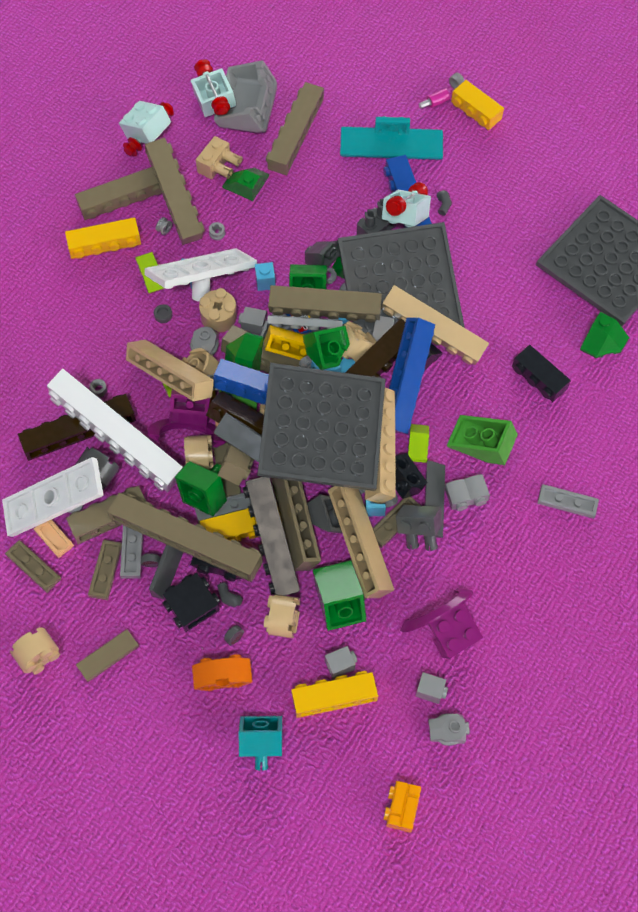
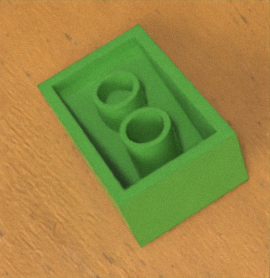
M460 415L447 446L487 463L505 465L518 434L512 421Z

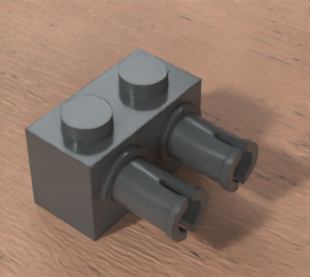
M380 199V202L378 201L377 208L368 209L365 212V218H361L358 221L357 235L388 231L396 227V224L382 219L384 199Z
M403 505L396 515L398 534H405L406 547L410 549L412 546V549H417L419 547L417 535H424L425 549L429 551L430 546V551L436 550L438 548L436 535L443 525L441 507Z

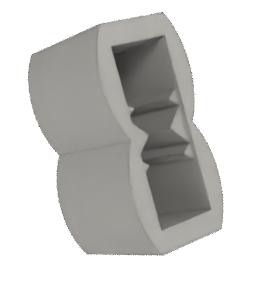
M483 475L455 480L445 485V492L451 510L457 509V511L467 509L469 505L482 506L487 503L490 497Z

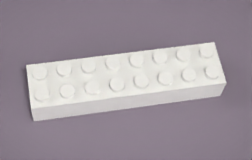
M62 368L47 385L48 394L51 397L50 400L57 406L62 405L66 409L65 412L71 418L76 417L79 419L80 425L86 430L91 429L95 433L94 436L100 442H107L110 445L111 451L117 455L120 453L124 456V461L131 467L135 465L139 469L138 472L144 478L152 479L156 488L160 491L165 490L168 493L177 483L175 476L183 467Z

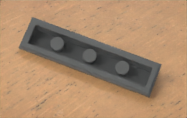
M226 413L216 427L214 434L259 462L262 435Z
M427 460L425 480L428 483L425 486L424 506L441 507L444 525L445 465ZM443 525L438 531L436 538H443Z
M169 545L165 546L149 588L151 596L164 600L163 594L172 584L183 555L182 551Z

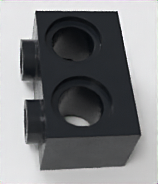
M407 453L395 456L396 491L402 499L418 495L428 482Z

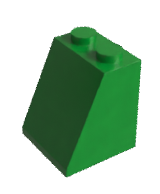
M352 561L313 569L314 583L327 631L366 622L364 594Z

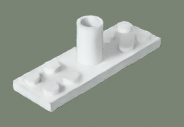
M234 248L145 268V276L165 289H171L177 285H188L192 282V299L200 301L201 297L210 292L211 277L234 274L237 271H248L250 268L255 267L257 260Z
M91 457L3 499L7 536L14 537L64 513L80 511L82 505L104 496L97 459Z

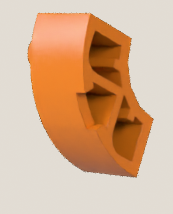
M239 654L231 655L229 658L214 660L212 658L200 659V663L192 665L194 690L210 692L222 688H240L252 683L250 658H241Z

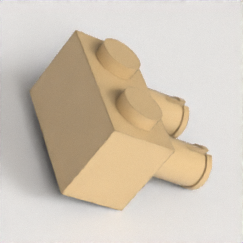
M214 136L196 159L197 173L211 180L217 173L229 179L233 174V169L224 164L228 161L238 167L243 157L231 152L228 142Z

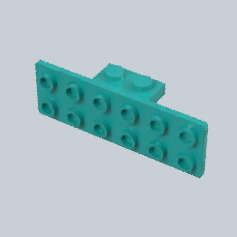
M383 116L376 117L375 128L341 127L340 156L393 158L406 155L407 159H443V130L410 129V118Z

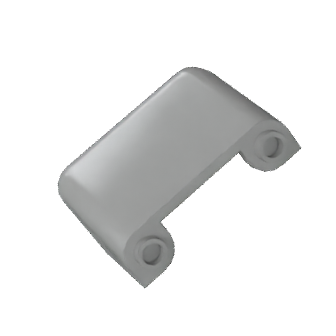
M263 60L228 67L226 78L233 90L236 106L230 108L225 115L215 114V123L222 128L254 133L266 132L277 90L275 77Z

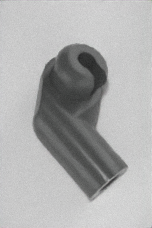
M442 190L437 193L438 200L442 201L438 213L445 216L452 205L449 193Z
M227 583L217 585L223 604L231 607L242 604V597L230 593Z

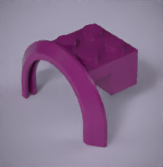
M174 389L171 391L169 419L156 421L148 428L147 436L155 442H159L160 435L165 431L171 429H192L211 435L213 447L215 448L225 444V440L214 434L217 426L207 423L208 417L206 413L209 408L210 398L192 401Z
M454 590V592L458 593L454 598L423 616L406 619L400 631L410 632L428 624L435 636L433 642L442 658H452L483 638L464 604L473 595L472 590Z

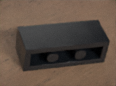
M528 345L514 358L512 365L514 371L527 379L528 383L536 387L546 399L554 402L568 389L571 380L531 345Z

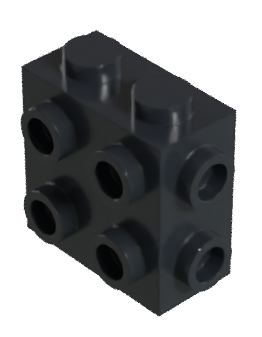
M198 573L186 576L181 583L168 587L163 594V606L168 613L172 611L175 616L173 621L179 629L182 627L185 632L220 611L219 598L215 593H210L208 590L210 586L204 577L200 578Z

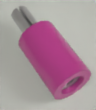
M445 88L428 95L427 100L419 103V107L421 109L426 106L433 108L449 101L450 94Z

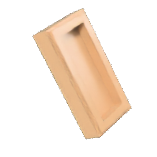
M52 519L33 528L58 559L74 547L73 543Z

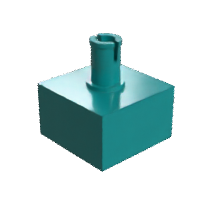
M240 716L239 757H255V769L260 771V762H262V771L267 770L268 756H282V716Z

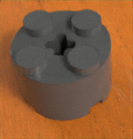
M86 447L76 464L91 457L96 458L102 489L104 490L120 467L115 462L110 464L109 457L98 450Z

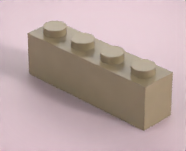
M228 443L218 476L239 486L243 479L247 480L254 459Z
M139 486L127 488L122 493L124 495L126 493L131 494L140 502L146 501ZM117 495L109 496L101 503L91 504L83 511L73 512L66 518L78 545L121 526V524L112 521L108 515V510Z

